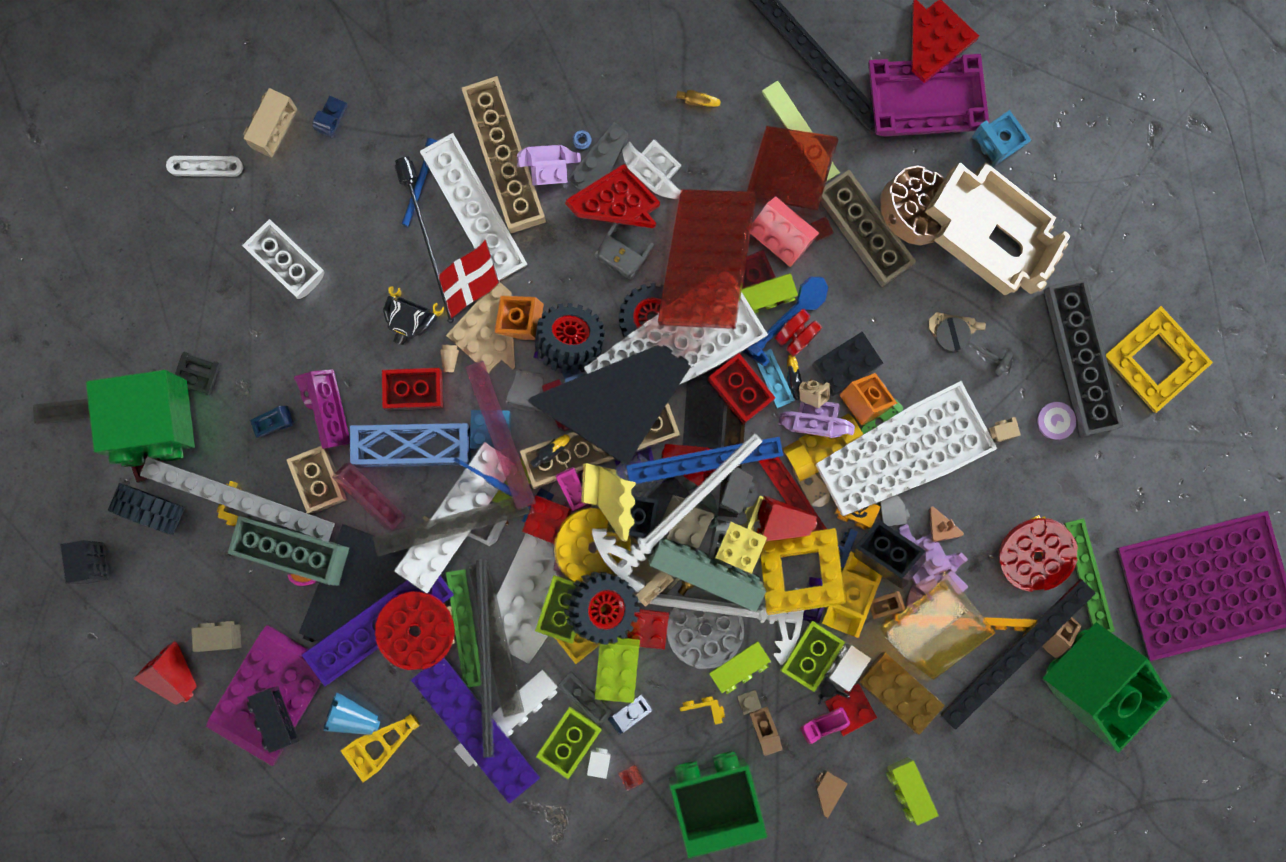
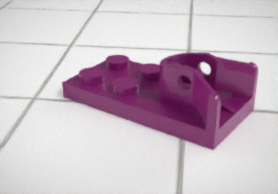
M334 369L311 371L295 376L294 380L299 387L300 396L305 406L314 411L322 449L350 444Z

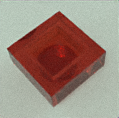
M826 216L809 224L819 232L815 238L816 242L834 234Z
M635 765L618 773L627 791L644 783Z

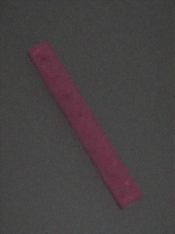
M484 361L466 366L467 374L517 510L536 504Z

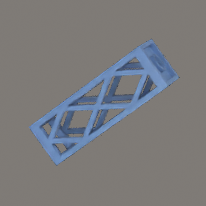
M467 423L350 426V465L356 468L462 466L453 461L454 458H450L459 451L460 457L456 458L469 464L471 461V427ZM459 432V440L448 433ZM404 433H421L420 435L416 436L410 441H407L404 438L397 435ZM364 434H371L364 438ZM438 434L454 443L435 456L419 448V446ZM387 436H391L404 444L385 457L368 449ZM413 450L427 457L400 459ZM364 451L377 459H364Z

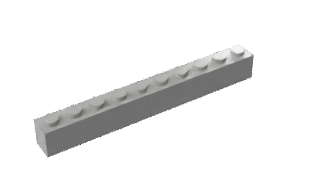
M147 457L140 476L322 540H330L336 524Z

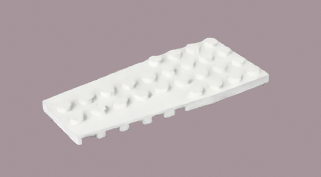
M725 270L677 299L659 312L658 315L629 334L625 339L615 344L589 365H586L584 370L588 374L656 345L661 347L665 345L673 350V355L676 357L682 356L689 361L688 364L691 367L680 383L681 385L719 366L765 338L768 334L729 271Z
M960 381L913 404L818 462L816 467L841 515L845 516L947 475L996 450L997 447L963 383Z
M558 481L554 482L549 491L554 494L552 501L571 508ZM587 504L576 510L571 511V514L581 509L599 508V506ZM527 533L525 534L489 611V618H487L489 619L487 620L489 622L487 623L489 624L487 625L489 626L487 631H489L488 636H490L488 641L526 663L531 662L548 637L547 635L535 632L553 575L570 580L562 573L556 562L554 544ZM591 542L588 546L591 553H594L597 549L595 542Z

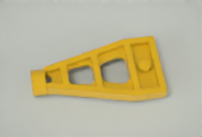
M410 713L405 719L374 731L372 735H364L355 739L343 748L341 753L361 781L365 782L382 769L409 734L420 726V723L415 715ZM391 730H396L399 734V739L389 746L383 735ZM373 741H380L384 751L378 759L373 760L366 751L365 746Z

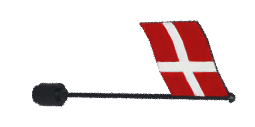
M402 157L395 160L396 165L394 167L400 184L409 187L447 312V321L452 323L454 322V317L465 307L490 293L499 284L497 273L486 239L474 251L453 262L442 273H438L412 187L415 184V180L418 179L415 167L410 157Z

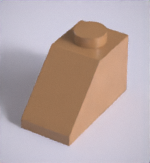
M1071 617L1042 647L1053 657L1058 658L1072 646L1082 625Z
M768 707L749 713L763 755L766 756L783 750Z
M825 770L824 773H819L815 783H817L816 791L822 814L828 818L846 788L847 783Z

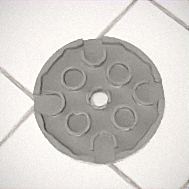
M698 591L685 596L733 603L709 591ZM673 607L668 619L667 638L673 652L684 663L700 669L716 668L732 659L738 652L744 638V622L742 616ZM708 624L711 627V632L708 635H702L700 633L701 625Z

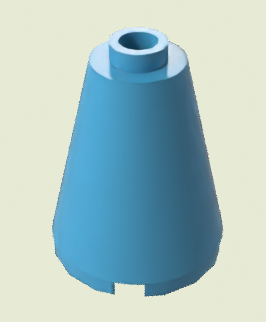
M335 693L327 714L328 720L327 723H324L323 730L372 735L373 731L378 730L380 721L377 720V715L342 694Z

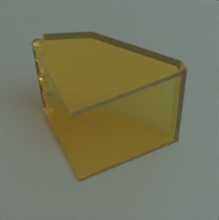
M946 571L942 573L940 583L929 591L933 599L930 600L924 595L913 604L917 610L916 612L911 607H908L897 616L901 622L900 624L886 616L880 628L885 638L906 660L933 680L995 634L994 629Z

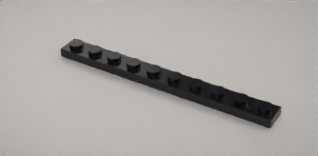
M751 0L870 131L875 126L873 104L779 0Z
M1080 578L969 686L941 716L956 730L1096 593Z

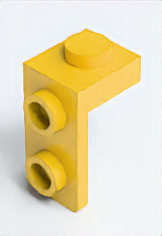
M230 481L226 485L236 488L238 483ZM219 504L217 518L227 520V525L235 527L238 515L229 513L230 507Z
M713 696L701 698L702 702L694 703V700L682 702L683 706L679 707L681 712L710 705L714 724L723 723L722 718H725L723 706L719 707L718 699H713Z

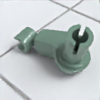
M688 479L683 482L687 491L698 488L695 483ZM709 492L700 503L706 505L714 513L709 528H714L718 524V509L714 496Z

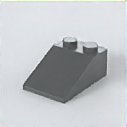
M738 467L729 473L718 507L739 515L742 511L746 512L749 503L746 498L748 492L752 493L755 482H752L753 476Z

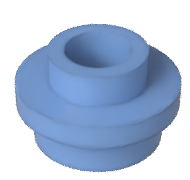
M583 130L576 132L573 136L574 146L581 150L588 148L591 144L590 134ZM585 138L586 141L584 143H580L579 139Z

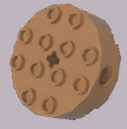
M922 166L905 168L884 186L880 196L881 215L894 235L907 243L916 245L934 242L942 225L925 213L945 179L937 172L932 173Z

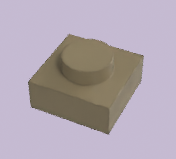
M756 690L737 696L743 715L762 709Z

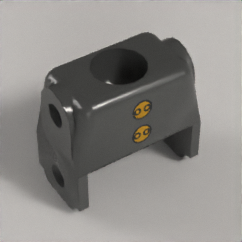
M614 223L595 253V257L623 277L632 280L651 254L654 244L651 243L648 246L637 236L619 228L620 223Z

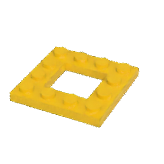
M1162 306L1158 307L1105 354L1110 365L1154 413L1163 408L1213 363ZM1159 334L1182 359L1183 363L1157 385L1132 357Z
M835 528L814 531L809 536L765 542L760 555L763 583L766 590L767 615L846 604L837 531ZM819 552L823 586L785 591L781 558Z

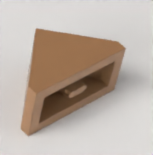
M899 591L874 598L870 607L873 619L906 610Z

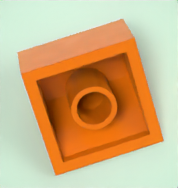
M500 296L495 333L520 340H535L539 318L542 317L544 304L536 297Z
M876 373L851 382L839 394L860 425L873 421L897 404Z

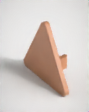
M933 506L929 509L931 540L933 542L958 538L964 535L955 526L952 519L948 520Z

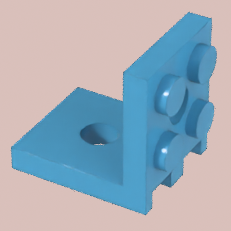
M1010 110L990 124L987 120L981 123L972 136L973 140L976 139L981 145L983 154L989 156L993 162L991 164L993 167L1032 141ZM1000 133H1008L1009 140L1003 141L1000 138Z

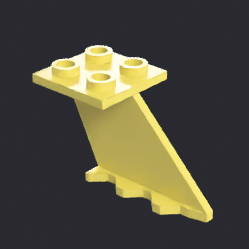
M587 463L583 464L581 503L599 506L622 541H627L629 528L634 524L630 509L635 504V499L631 495V489L636 485V482L623 480L615 475V469Z
M762 496L758 497L753 506L746 509L747 522L745 524L737 525L733 522L730 523L716 555V559L751 574L767 537L756 533L753 527L754 523L759 521L757 520V515L763 500Z

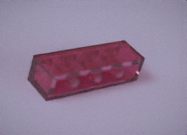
M344 463L332 476L386 530L393 531L406 517L351 463Z

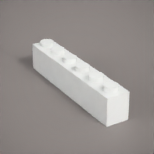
M544 669L541 670L494 712L492 718L509 737L514 732L512 728L516 724L521 726L528 720L526 715L531 711L535 714L543 706L541 702L545 698L550 700L558 693L555 690L558 688L557 684ZM461 743L454 748L469 767L472 764L478 765Z

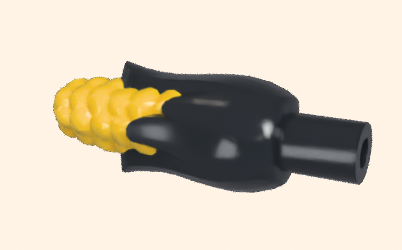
M789 355L787 357V384L790 391L793 392L794 400L800 399L799 386L802 383L797 359Z
M564 434L542 447L538 451L537 457L530 462L531 465L536 468L542 462L544 464L550 462L559 452L565 449L564 446L570 441L569 435Z

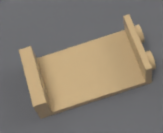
M630 536L631 545H638V541L633 536ZM645 554L646 559L644 561L639 560L640 565L638 567L632 566V574L643 578L646 583L643 589L633 593L635 596H638V600L645 607L674 580L669 574L651 567L647 554Z

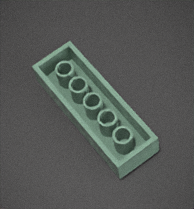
M238 516L228 554L321 583L339 586L349 547L256 519Z
M662 537L653 546L652 554H647L651 567L754 612L757 611L766 593L758 575L753 573L748 575L742 569L735 566L730 567L725 564L726 562L716 559V557L715 559L708 557V554L704 551L697 550L696 552L690 549L691 547L688 545L678 544L665 537Z

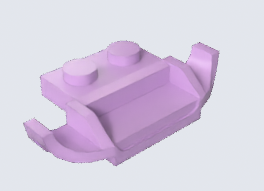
M562 145L525 147L517 154V167L531 166L532 185L568 183L566 163L581 162L580 153L570 151Z
M801 401L799 412H782L778 425H783L793 433L799 432L830 438L840 437L844 434L853 435L855 429L851 422L838 418L840 405L826 402L820 408H816Z
M908 524L899 527L898 533L926 550V562L912 578L915 586L930 596L943 592L938 586L935 576L951 569V565L939 542H933L931 534L915 540Z
M961 552L947 555L946 557L951 565V569L935 576V580L943 592L930 596L922 592L915 584L911 586L906 606L913 614L926 601L939 614H942L968 588L955 574L957 568L968 560Z

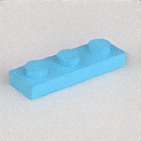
M769 349L764 353L770 362L765 367L756 362V365L767 388L776 397L773 402L778 409L795 400L772 349Z

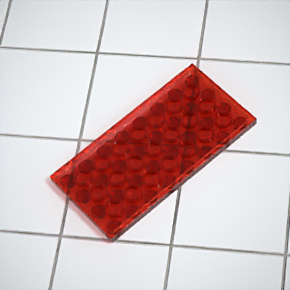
M681 189L658 317L659 325L736 329L756 192Z

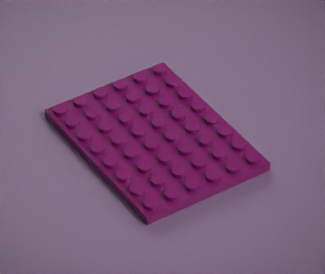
M1268 511L1117 548L1143 646L1149 661L1286 628V573Z

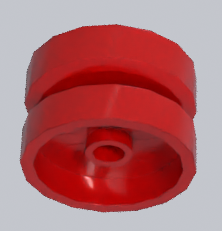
M802 309L795 317L793 316L774 338L780 345H785L791 339L793 340L787 347V352L792 357H795L823 328L817 321H812L807 327L804 326L811 316L805 309Z

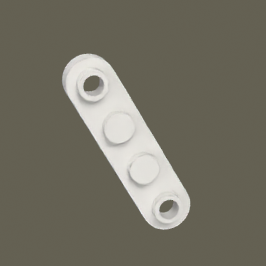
M172 156L168 159L166 168L174 176H238L243 171V163L235 156ZM180 164V168L175 170V166ZM232 165H237L235 170H231Z

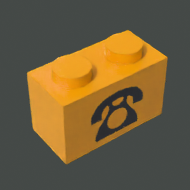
M872 504L845 516H842L836 507L834 514L838 515L837 518L847 523L850 520L856 523V527L866 530V528L870 529L873 526L880 506Z

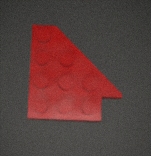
M914 0L912 4L911 71L925 84L979 38V35L942 0H937L927 9L918 0Z
M623 164L566 199L565 204L579 218L655 228L656 222L649 213L660 206V201Z

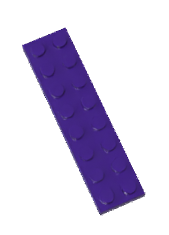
M439 575L428 591L429 594L434 595L443 603L454 596V593L441 575ZM406 580L305 651L302 657L324 686L328 685L379 649L375 636L376 621L380 611L389 600L405 592L424 591Z
M445 658L434 666L422 670L411 679L412 683L509 804L540 779V776L494 719L491 722L493 723V727H491L493 728V732H491L493 737L491 738L494 741L492 742L494 743V747H492L494 748V752H492L494 757L483 758L482 705Z

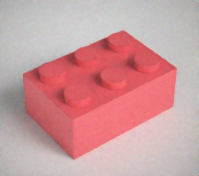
M776 196L766 204L747 230L789 267L799 260L819 234L818 231Z

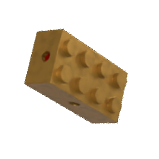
M885 652L879 655L857 681L918 735L922 733L945 706Z

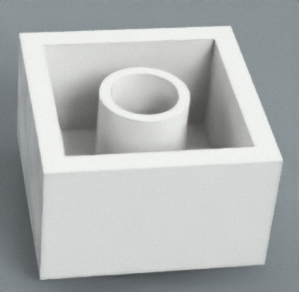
M847 644L842 647L837 655V660L835 663H832L827 673L829 674L828 679L844 690L850 691L871 658L852 645Z

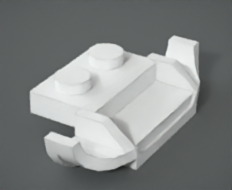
M653 140L642 153L630 142L625 145L622 152L627 168L650 190L663 197L672 199L680 197L683 192L670 179L682 165L656 140Z

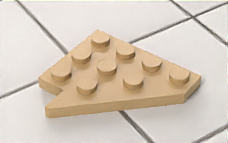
M500 282L490 293L480 298L446 335L488 374L501 360L513 371L515 370L514 338L495 333L500 296H512L511 291Z

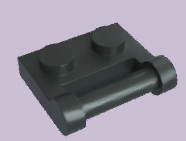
M183 352L175 375L187 380L188 389L210 395L221 363L217 361L210 362L191 356L188 352ZM191 363L210 369L209 375L186 368V364Z

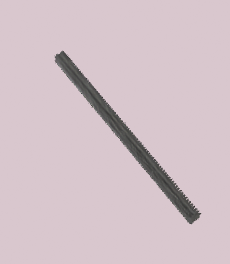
M485 559L476 560L479 611L478 628L480 633V680L482 685V735H484L483 758L494 757V753H492L494 752V748H492L494 747V743H492L494 741L491 738L493 737V733H491L493 732V728H491L493 727V723H491L493 722V718H491L493 716L491 715L492 708H490L492 707V703H490L492 702V698H490L492 697L490 695L492 691L490 690L491 683H489L491 682V678H489L491 677V673H489L491 672L489 671L491 663H489L490 658H488L490 657L488 656L490 655L488 653L490 652L488 651L490 650L488 648L490 647L488 646L490 645L488 643L490 642L488 641L490 636H488L489 631H487L489 630L487 629L489 627L487 626L489 625L487 624L489 623L487 621L489 620L487 619L489 614L487 613L489 612H487L488 604H486L488 603L486 602L488 601L486 599L488 598L486 597L488 596V592H486L488 591L486 590L488 588L486 587L488 586L486 585L487 575H485L487 574L485 573L487 571L485 570L487 569L485 568L487 567L485 562L487 561Z

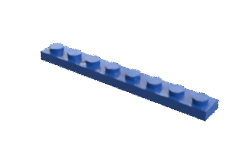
M780 437L762 440L763 442L740 464L783 456ZM742 444L627 465L628 480L640 484L717 469Z

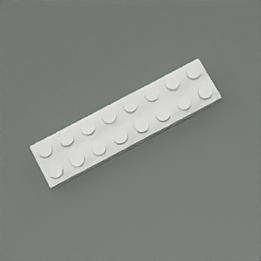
M452 133L421 150V155L474 248L476 249L486 239L498 280L500 281L528 265L454 134Z
M483 442L468 465L504 483L516 464ZM465 468L394 571L425 593H428L499 489L487 483L481 476Z

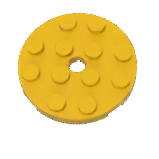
M585 508L576 511L567 517L559 527L560 530L554 541L555 559L562 573L571 581L575 582L578 580L582 582L581 576L585 574L591 576V572H605L617 576L606 564L598 549L594 553H591L588 549L589 544L595 542L592 529H607L608 520L599 508ZM607 532L604 536H615L616 542L614 545L631 551L630 536H628L627 541H622L616 533ZM609 553V555L617 563H619L623 559L614 554Z

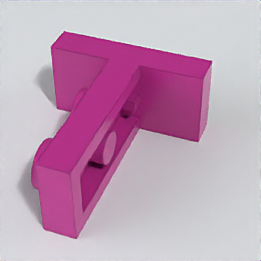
M574 467L556 474L558 483L572 511L587 505V503H581L582 473L577 474Z

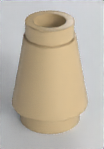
M442 345L440 354L443 372H454L459 353L457 345Z

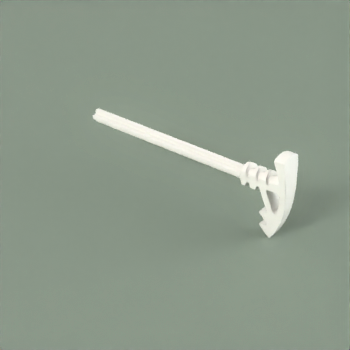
M754 433L648 536L639 538L637 540L638 545L632 544V551L614 545L616 542L615 536L604 537L607 534V529H592L596 547L606 564L617 576L626 580L629 583L628 585L633 587L636 592L643 589L646 583L643 578L632 574V566L638 567L640 565L639 560L644 561L646 559L645 554H652L653 546L763 442L759 436ZM609 553L614 554L623 559L619 563H617L609 555Z
M659 594L649 603L757 618L760 620V623H764L765 620H769L770 624L778 621L782 640L774 641V643L781 652L773 653V656L780 665L786 662L798 641L804 610L767 615L766 604L764 603L754 612L734 603ZM785 622L795 623L791 640L788 638Z

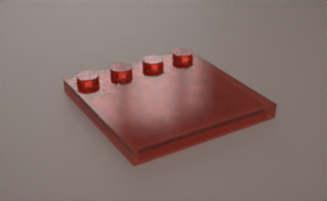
M766 126L745 196L749 199L766 202L771 201L776 196L785 205L818 210L839 139L837 136Z

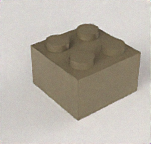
M673 495L663 515L661 522L671 512H673L685 500V498ZM698 503L664 537L668 540L699 548L714 513L706 505Z
M234 621L217 622V626H215V623L198 624V628H192L193 652L242 648L240 625H234Z

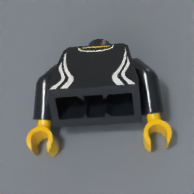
M391 286L388 290L390 296L387 297L383 313L388 324L387 328L396 332L393 342L404 345L406 337L413 339L415 336H421L428 331L437 320V316L443 314L444 307L441 311H436L435 308L438 303H435L432 309L433 312H430L431 309L400 297V288H398L396 293H392L394 288Z

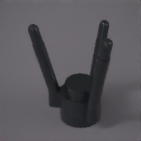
M825 673L822 679L823 682L819 686L818 705H822L824 697L829 698L834 694L850 698L849 694L836 689L834 684L828 681L829 674Z

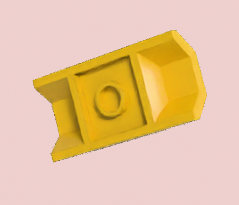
M849 413L840 417V419L847 420L855 426L853 435L844 434L840 437L830 438L806 434L797 441L782 448L800 482L819 472L816 467L818 462L863 435L855 419Z
M850 551L845 567L842 569L846 604L829 606L822 624L859 638L882 575L856 559L854 552Z

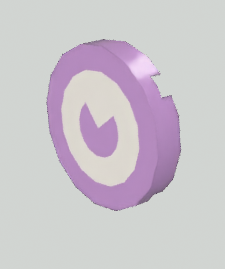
M1052 402L1040 410L1037 425L1039 431L1045 437L1060 440L1067 438L1073 433L1076 427V416L1067 404Z

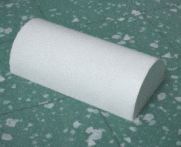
M270 219L242 245L297 299H301L309 294L324 276V270Z

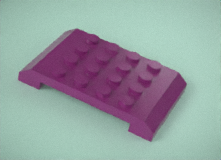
M965 54L961 58H955L925 84L911 71L912 61L888 62V59L869 60L868 67L876 135L900 136L976 131L980 124L986 120L989 123L981 54Z
M266 625L209 717L206 727L267 764L274 766L284 748L272 753L263 748L261 742L263 737L261 732H258L255 727L254 721L256 719L254 713H251L248 709L247 697L278 686L295 728L322 683L302 657V654L309 648L270 625Z

